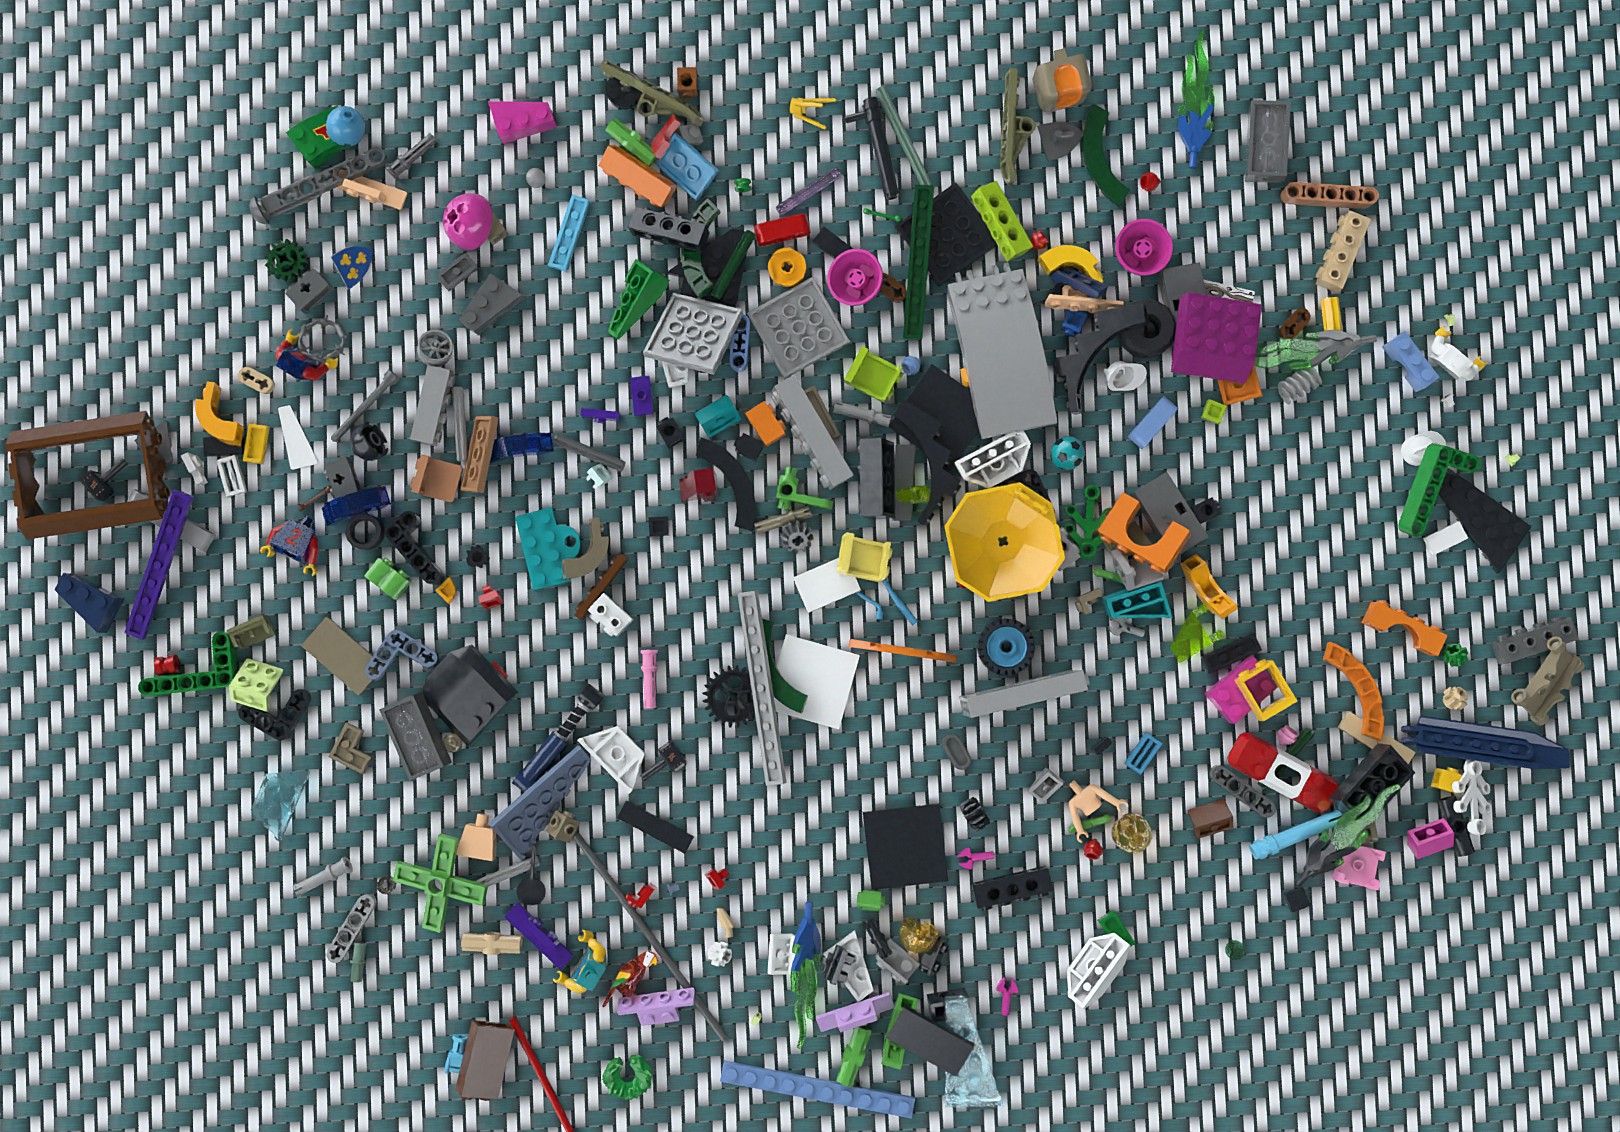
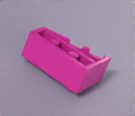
M488 101L498 136L503 144L557 128L548 102Z

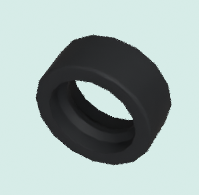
M361 513L353 516L348 521L345 535L348 542L357 549L371 550L381 544L384 539L385 529L379 518L371 514ZM364 520L372 522L376 528V536L368 543L359 542L354 535L356 525Z

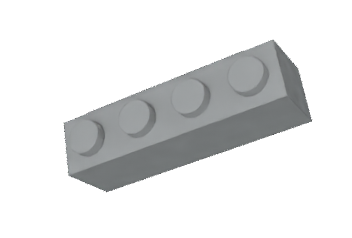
M431 365L427 366L410 439L412 441L436 447L437 443H440L442 438L441 426L445 423L447 417L445 413L446 405H449L451 401L450 389L455 384V376L451 370Z

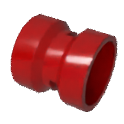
M176 654L169 655L167 658L156 657L154 659V670L157 676H164L167 673H179L181 670L179 657Z

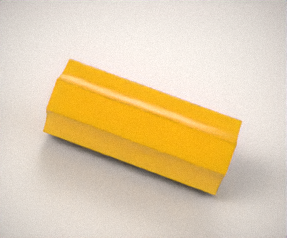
M1324 298L1321 300L1324 331H1343L1339 298Z

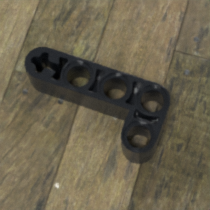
M405 511L386 527L385 535L426 583L438 585L444 578L442 570L411 535L421 525V517L415 512ZM413 515L414 522L408 525L407 518ZM395 528H398L400 533L394 538L392 532ZM410 542L412 549L406 552L405 544ZM422 556L425 562L419 567L417 559ZM429 571H430V572H433V573H436V574L434 575L435 578H436L435 580H434V579H430V578L432 577V575L429 573Z

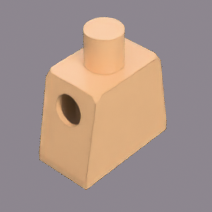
M478 813L476 824H466L456 855L488 861L496 859V832L491 826H487L489 815Z

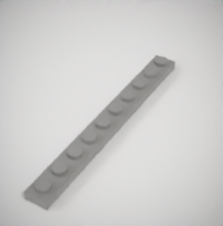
M758 590L737 593L766 786L784 784L787 782Z

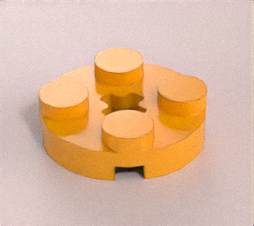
M792 248L779 249L769 260V275L779 286H794L804 278L806 272L805 259ZM784 263H788L789 266L792 265L793 268L790 269V272L782 270Z

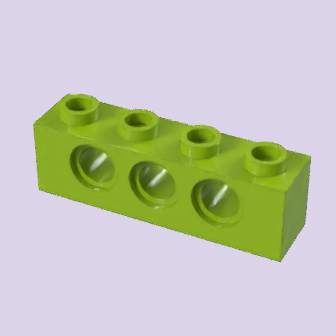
M997 180L979 187L971 195L974 205L978 208L983 221L988 226L992 237L995 239L1007 262L1024 255L1033 247Z

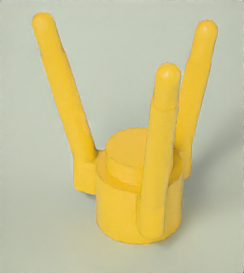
M792 98L790 113L795 114L794 118L826 129L825 125L803 116L802 113H806L807 107H823L822 103L836 102V99Z

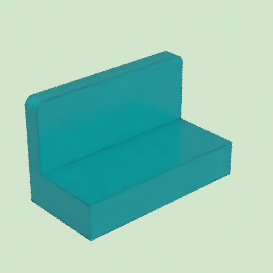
M728 395L695 412V416L708 438L741 420Z

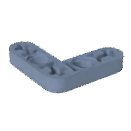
M393 630L387 635L367 664L365 674L373 681L381 679L399 652L426 668L435 667L438 663V656L433 650L402 631ZM400 635L401 641L406 642L404 647L399 642L394 644L392 637ZM411 644L418 646V651L415 654H409L407 651ZM422 649L425 650L423 651L424 655L428 657L433 655V662L426 663L425 658L420 656ZM382 651H390L391 657L388 660H382L380 658ZM378 659V661L381 664H384L385 666L382 667L381 665H379L377 669L379 671V674H373V676H371L372 673L370 672V669H375L377 667L378 663L375 661Z

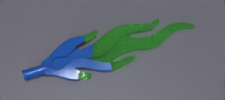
M1205 30L1200 32L1194 46L1198 65L1196 79L1193 83L1194 61L1191 54H1188V65L1181 84L1183 100L1189 114V124L1186 121V111L1183 104L1178 106V131L1188 154H1190L1189 168L1191 169L1197 168V157L1200 149L1209 138L1213 129V122L1211 121L1207 128L1203 130L1204 124L1211 115L1215 104L1213 85H1210L1208 88V102H1206L1205 81L1209 72L1208 60L1202 48Z
M805 902V917L802 918L792 946V953L795 954L792 962L790 980L791 991L795 993L798 991L794 1009L799 1027L798 1049H801L806 1037L805 1012L807 1018L813 1020L812 1011L818 981L814 964L817 966L821 964V937L815 923V918L812 917L813 902Z

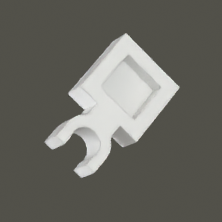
M188 452L181 455L189 473H192L196 485L200 484V486L208 483L202 473L200 458Z

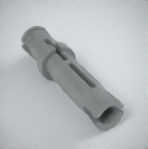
M836 401L833 413L867 421L868 424L874 423L889 427L891 415L876 412L875 409H863Z

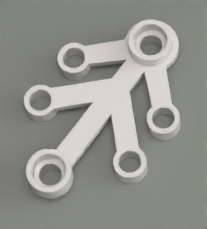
M1466 760L1463 767L1464 774L1460 781L1453 782L1452 788L1455 793H1463L1468 781L1469 787L1461 801L1454 802V810L1457 813L1466 812L1467 805L1470 802L1471 821L1467 825L1468 831L1473 835H1483L1486 832V824L1482 819H1479L1478 809L1481 814L1491 813V804L1483 796L1490 793V786L1481 776V763L1479 761Z

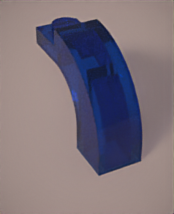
M529 433L494 439L490 463L513 457L544 455L554 452L551 433Z
M386 486L365 489L327 502L326 506L322 507L323 517L327 526H330L357 514L381 510L390 505L391 502Z

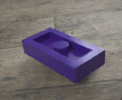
M650 376L631 377L634 416L654 414Z
M581 408L580 416L586 419H595L594 422L605 424L606 421L621 422L620 412Z

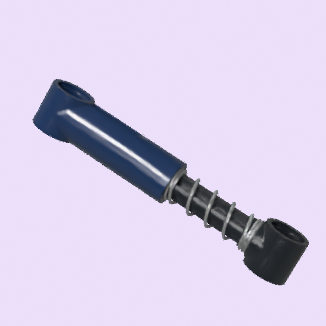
M588 684L579 695V702L573 712H570V716L565 719L566 721L562 726H559L558 731H552L525 768L515 777L512 784L525 792L537 782L567 745L566 739H569V734L574 732L576 725H580V720L585 718V714L590 710H594L605 695L591 684Z

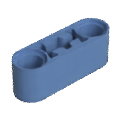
M744 314L741 320L747 323L746 327L742 329L737 327L731 339L730 365L736 372H743L748 365L750 321ZM739 335H742V341L744 343L741 345V352H738L737 343L739 342ZM736 358L744 360L741 366H735L733 362Z
M1163 396L1133 429L1128 438L1143 449L1173 416L1178 407Z

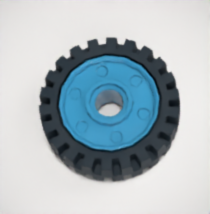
M1008 618L998 619L988 624L980 633L977 642V652L983 665L993 673L1006 676L1014 675L1023 671L1031 663L1034 657L1035 640L1028 627L1021 622ZM1005 641L1011 645V649L1007 653L1001 649V645Z

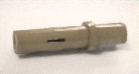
M808 505L794 511L792 509L788 510V513L754 523L757 534L788 525L789 522L794 525L797 520L800 521L812 517Z

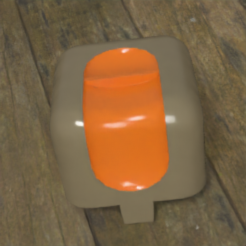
M1065 48L1055 50L1054 61L1043 63L1036 68L1032 81L1038 104L1042 111L1054 112L1080 105L1086 100L1092 87V81L1084 54L1067 57Z

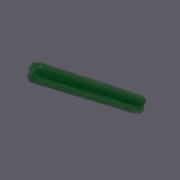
M746 230L711 291L713 297L721 299L755 238V234L752 231Z
M1305 728L1296 738L1297 740L1285 752L1296 757L1314 737L1315 733L1311 729ZM1278 765L1275 769V776L1278 777L1287 765ZM1258 781L1257 784L1262 789H1268V786Z

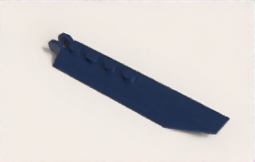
M1422 715L1419 717L1417 726L1401 727L1403 733H1416V738L1403 737L1401 743L1416 745L1420 753L1535 770L1570 768L1569 749L1536 732Z

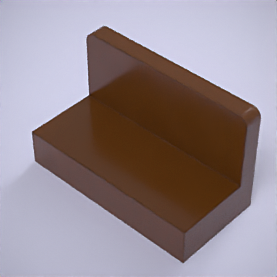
M1224 799L1188 810L1196 839L1234 828L1233 815Z

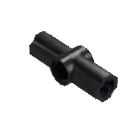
M1456 796L1441 798L1438 800L1444 819L1454 832L1453 846L1456 855L1461 857L1473 854L1475 849L1468 832V822L1464 820L1462 813H1457L1454 810V802L1457 801ZM1458 821L1459 828L1455 831L1454 824Z

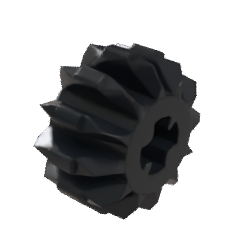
M968 798L960 805L962 814L974 831L982 830L990 824V819L977 798Z

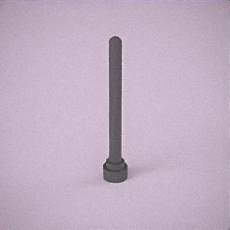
M389 369L384 374V381L331 436L333 442H337L389 386L396 385L401 380L394 372Z

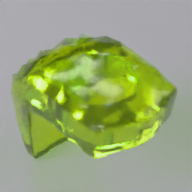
M926 485L900 489L897 492V499L899 502L926 503L930 499V490Z

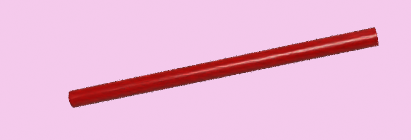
M516 1016L509 1019V1022L515 1029L514 1032L566 1132H575Z

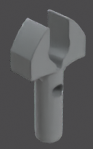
M1125 618L1110 619V621L1118 622L1121 628L1117 629L1108 626L1109 631L1113 635L1120 636V633L1127 632L1143 637L1145 634V630L1127 625L1124 622Z

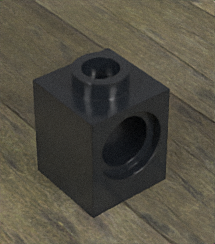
M666 417L658 422L659 425L656 428L669 449L685 440L673 417L670 419ZM673 427L675 429L672 436L665 435L666 428Z
M743 433L742 436L738 435L733 446L736 447V453L756 462L764 447V443Z
M1213 497L1190 507L1200 524L1221 515L1219 511L1221 510L1220 505ZM1203 506L1209 508L1210 513L1208 516L1203 514Z

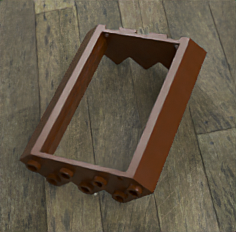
M147 411L10 432L5 446L6 452H10L12 463L8 464L10 479H14L16 489L12 491L14 507L19 508L20 518H16L17 526L26 540L163 519L171 492L163 481V475L167 469L165 460L159 454L163 438L161 433H158L155 428L154 420L149 417ZM140 435L149 499L44 514L35 499L40 485L31 472L36 461L31 451Z

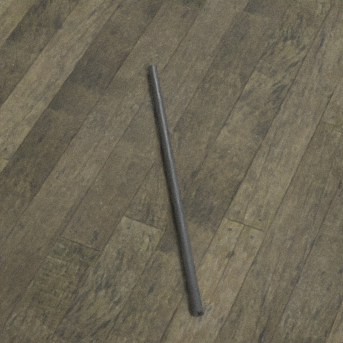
M577 833L573 836L574 840L682 988H692L635 908L627 903L628 899L625 898L624 893L581 834ZM695 992L694 1004L720 1040H725L728 1037Z

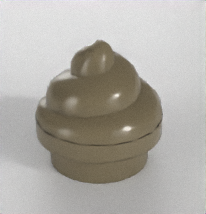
M455 733L446 735L443 740L445 749L448 752H457L462 748L463 741Z

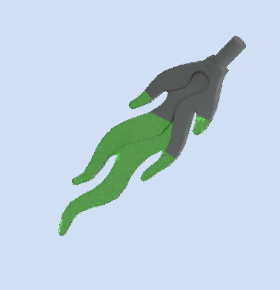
M1338 330L1307 333V339L1326 341L1282 340L1262 349L1257 348L1256 354L1266 355L1276 351L1283 352L1271 357H1256L1254 364L1260 368H1273L1285 362L1304 360L1305 362L1289 364V369H1307L1319 365L1332 355L1334 356L1329 359V364H1334L1345 359L1354 350L1361 348V345L1377 342L1376 335L1359 337V335Z

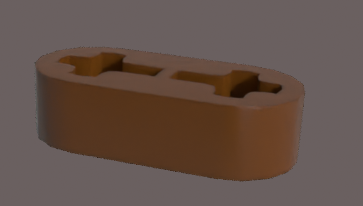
M883 273V279H887L886 284L890 287L882 285L879 292L895 303L903 302L906 298V288L890 275ZM893 288L895 291L901 290L902 297H894L895 292L891 289Z
M1299 308L1294 311L1279 328L1280 338L1289 341L1296 337L1309 322L1310 312L1305 308ZM1302 313L1304 315L1303 320L1296 323L1298 315ZM1293 326L1294 328L1291 330V334L1286 335V329Z

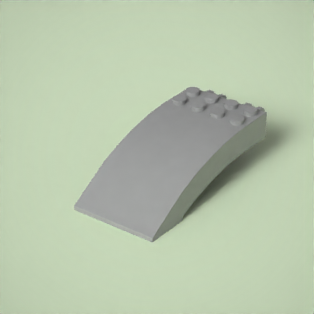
M1008 262L1003 265L1005 273L999 274L997 265H993V275L974 279L972 271L969 270L966 273V281H962L960 273H955L956 283L948 284L947 297L962 351L973 408L982 439L1057 424L1045 353L1023 269L1011 271Z

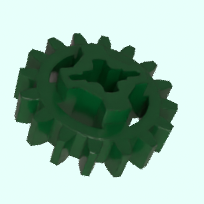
M285 239L284 243L278 240L277 246L272 243L273 249H267L266 251L269 253V256L264 257V259L269 261L265 264L270 269L268 272L278 280L282 278L286 282L288 277L292 281L295 280V275L301 277L300 271H306L303 264H308V261L304 259L307 257V254L302 252L304 248L300 245L298 246V243L295 241L291 243L288 239ZM281 258L288 259L291 261V263L288 261H283Z

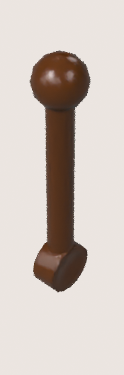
M327 486L323 492L298 506L299 511L304 510L314 501L330 493V488L332 487Z

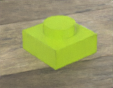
M1209 399L1206 402L1201 418L1219 425L1227 406Z

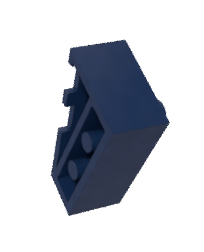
M63 573L54 589L97 633L108 632L124 601V598L71 573Z

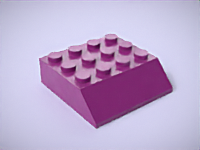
M1191 292L1180 296L1171 372L1244 384L1256 359L1262 304Z

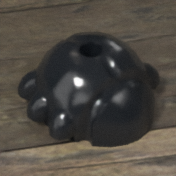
M479 544L476 547L472 546L471 550L466 551L468 555L466 561L471 567L483 568V564L487 565V560L490 559L486 551Z

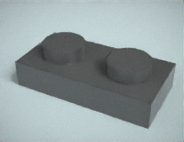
M465 252L436 276L444 287L450 291L479 268Z

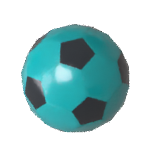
M1070 436L1061 437L1056 440L1050 451L1052 462L1062 470L1075 469L1083 462L1085 455L1081 442Z

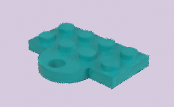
M553 507L515 516L533 591L570 582L571 579H563L562 560L573 559L578 556L581 550L579 534L567 525H557ZM570 536L576 539V544L573 547L566 545V539Z

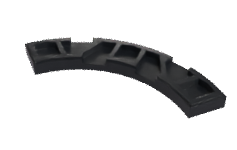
M701 437L696 456L716 466L726 476L733 489L737 509L734 526L753 532L756 504L752 485L746 472L727 450Z

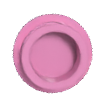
M1287 725L1283 728L1281 727L1278 731L1279 745L1294 743L1297 740L1298 733Z

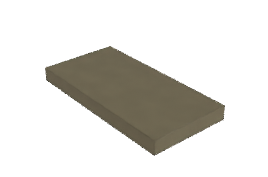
M325 617L301 645L358 696L373 682L365 674V668L373 655L329 617ZM378 659L375 661L378 663L377 667L375 669H370V672L372 673L371 676H373V674H379V671L377 670L379 665H381L382 667L385 666L384 664H381L378 661Z

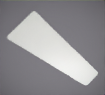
M291 406L279 407L278 411L291 469L318 464Z

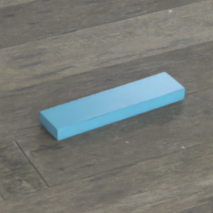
M572 194L548 263L549 267L567 273L591 203L590 200Z

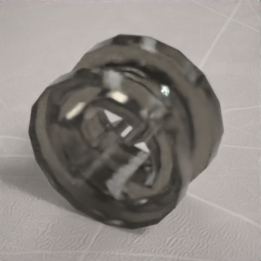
M384 876L377 882V890L381 894H389L396 888V882L393 881L392 876ZM384 880H387L386 882L391 883V886L388 887L389 890H386L387 888L382 887V885L385 883Z

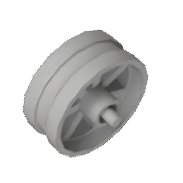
M427 331L419 338L418 357L426 365L443 366L451 359L452 340L442 331ZM424 341L429 347H421V344ZM448 345L449 350L443 349L441 347ZM430 351L428 356L424 355L423 352ZM439 352L446 354L447 356L441 358Z

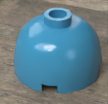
M340 106L332 110L328 115L326 132L331 140L337 144L344 145L345 143L353 146L358 144L364 137L365 122L362 115L356 109Z

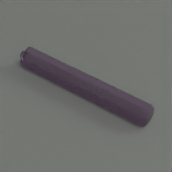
M838 167L833 168L777 205L776 210L780 216L784 215L842 176L841 171Z

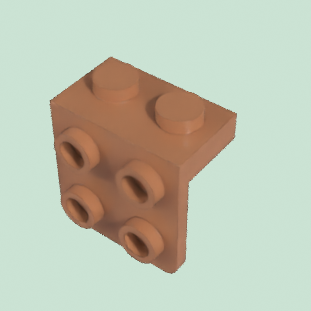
M421 454L415 466L417 470L416 476L411 480V492L450 503L454 502L463 468L460 465L433 459Z

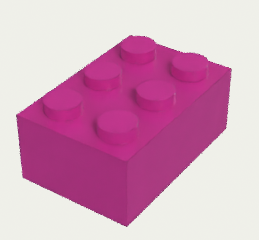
M1254 657L1245 658L1204 693L1228 723L1236 724L1252 710L1234 680L1239 678L1238 674L1246 669L1250 671L1256 667L1255 664L1258 661ZM1265 670L1244 682L1257 704L1278 688L1275 681Z

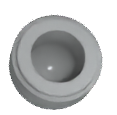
M532 168L526 174V180L531 187L540 188L545 184L546 177L542 170Z

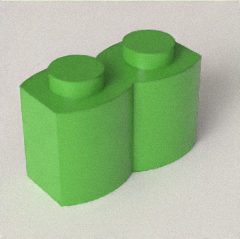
M385 557L384 560L378 558L364 576L391 598L398 600L410 585L411 581L408 579L410 576L401 569L397 571L393 567L395 564Z

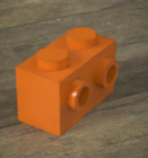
M763 401L745 414L767 448L785 436L784 430H786V427L781 419L777 421L774 414L776 411L771 404L767 405Z

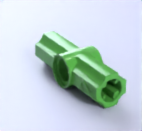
M618 119L611 120L605 131L619 142L626 152L632 156L634 155L647 166H653L658 158L653 155L652 148L645 143V140L636 131L628 129Z
M862 1025L854 1028L850 1042L845 1047L842 1057L843 1062L836 1082H839L841 1085L852 1087L858 1069L862 1066L866 1054L865 1049L872 1031L866 1026Z

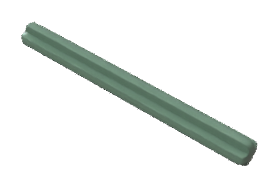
M884 86L877 88L876 95L920 185H932Z

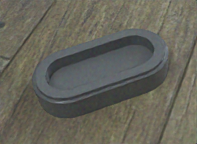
M955 734L945 735L942 739V747L951 763L959 770L967 769L971 764V757L961 739Z

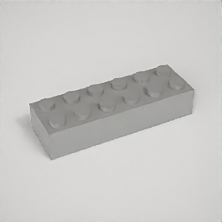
M795 375L775 385L771 392V399L776 406L779 405L782 409V412H780L785 422L789 421L792 426L790 429L795 439L799 438L802 443L800 445L801 450L805 455L808 454L812 460L810 462L811 467L821 475L819 479L823 487H828L830 491L849 480L853 473Z

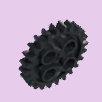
M728 665L727 671H724L721 667L720 674L713 672L714 679L708 677V680L711 682L710 685L704 684L708 691L702 692L703 695L707 696L702 702L708 703L704 709H711L709 717L716 715L714 721L717 722L721 719L722 726L728 722L729 728L732 727L733 723L739 727L741 721L747 725L746 719L748 718L754 721L752 717L755 714L749 672L745 673L746 667H743L741 671H739L738 665H735L734 670ZM734 677L740 680V685L737 688L730 686V680ZM722 683H726L733 693H738L736 697L745 707L744 710L733 699L729 700L731 696L722 686ZM717 690L725 692V697L722 700L715 698ZM746 692L752 695L749 703L742 701V695ZM729 705H736L737 712L734 715L727 713Z

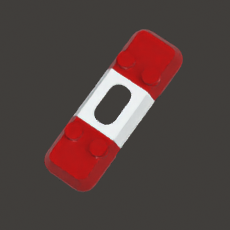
M1243 732L1238 736L1227 757L1231 767L1317 813H1323L1329 809L1332 802L1328 798L1338 788V782L1331 776L1249 732ZM1284 764L1298 771L1301 775L1298 785L1291 786L1275 776L1276 767Z

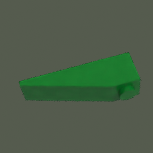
M635 259L626 275L625 282H627L625 291L620 293L621 303L619 308L614 311L608 332L619 340L662 296L670 280L658 271Z

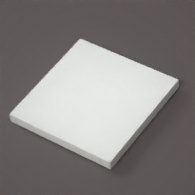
M786 634L777 668L786 682L798 691L808 695L801 714L786 707L774 697L776 712L839 729L860 655Z

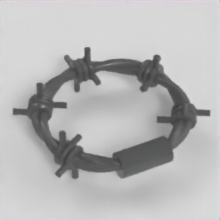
M328 315L316 322H311L307 325L303 324V326L299 325L302 328L300 329L298 348L294 349V351L299 349L300 353L307 355L312 360H316V365H318V362L324 363V360L333 358L338 354L345 355L343 348L348 336L341 324L328 320ZM316 324H321V329L325 325L334 326L339 338L342 340L340 346L334 344L336 347L335 351L328 356H323V351L321 355L309 354L307 349L311 347H305L303 344V336H306V334L310 336L308 333L309 329Z

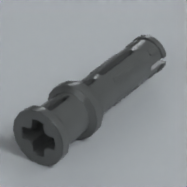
M428 133L426 137L403 156L398 155L397 160L389 166L386 165V170L397 180L401 173L406 169H410L411 164L434 144L438 143L431 133Z

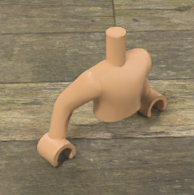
M1075 780L1069 784L1076 793L1069 801V809L1077 830V840L1080 843L1083 842L1079 836L1085 834L1088 838V833L1083 829L1078 809L1086 816L1094 812L1102 805L1097 795L1115 805L1119 812H1122L1121 808H1119L1121 803L1128 807L1126 800H1118L1094 784H1090L1084 789Z

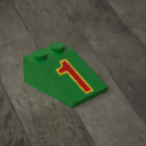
M338 105L299 122L286 132L308 163L315 169L349 145L345 143L344 145L337 144L331 140L326 132L327 117Z

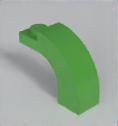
M899 993L884 1041L882 1065L901 1069L905 1048L887 1039V1035L904 1005L916 1010L917 998Z

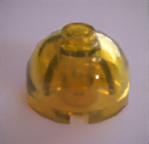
M1135 813L1123 815V818L1114 822L1111 829L1112 839L1122 851L1130 854L1145 850L1150 845L1152 839V830L1149 823L1141 815Z
M904 918L900 927L899 938L906 950L911 954L930 951L937 942L939 931L926 921H924L923 925L915 922L917 918Z

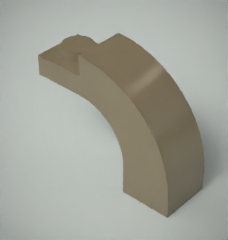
M599 518L589 519L591 542L588 551L580 558L562 560L563 579H572L589 574L603 561L608 550L609 536L601 537L604 528L603 522H600Z

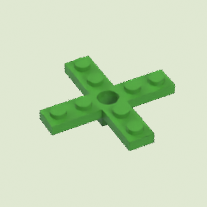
M445 834L438 835L432 870L402 861L396 862L393 881L423 889L428 894L422 924L424 929L438 933L443 931L449 897L480 906L485 904L488 885L453 876L459 838ZM435 879L442 883V890L435 885Z

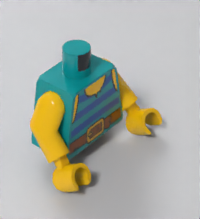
M582 930L584 937L578 936V940L589 943L588 948L570 978L561 971H557L560 973L558 980L553 978L554 982L565 985V987L577 994H581L587 989L593 991L606 969V950L596 939H593V932Z

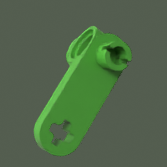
M791 467L785 468V475H780L777 488L778 509H783L785 504L784 510H789L790 502L832 510L833 501L797 494L799 479L796 478V473L798 469L792 468V473H790ZM784 486H790L793 489L790 495L782 493Z

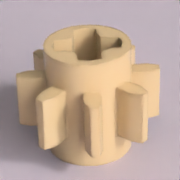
M1454 686L1453 688H1447L1443 692L1445 694L1443 696V703L1447 708L1461 710L1468 705L1465 702L1468 700V694L1463 688H1456Z

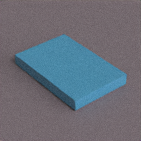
M678 133L672 136L670 147L655 162L662 171L696 201L701 198L719 172L712 163Z

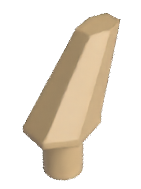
M716 908L721 928H725V937H733V928L736 927L735 923L724 908Z

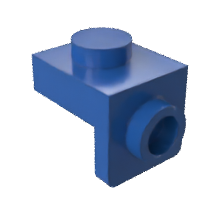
M1068 309L1060 330L1070 337L1080 334L1087 314Z

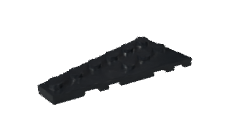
M1448 468L1438 495L1444 500L1449 511H1452L1456 516V520L1460 521L1472 542L1476 543L1482 551L1484 558L1488 559L1491 563L1493 570L1496 573H1500L1532 526Z

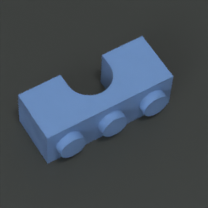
M1405 331L1382 346L1393 362L1399 361L1407 371L1405 379L1415 392L1426 388L1440 378Z

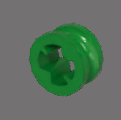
M736 179L734 181V184L737 185L735 191L741 193L751 191L752 188L749 186L751 179Z

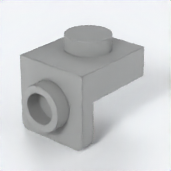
M696 124L679 126L673 133V135L678 133L691 146L701 145L704 142L699 126Z

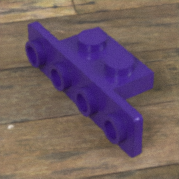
M516 903L505 915V918L559 969H562L573 957V953L558 940V937L552 931H548L543 926L542 921L537 917L534 918L521 904Z

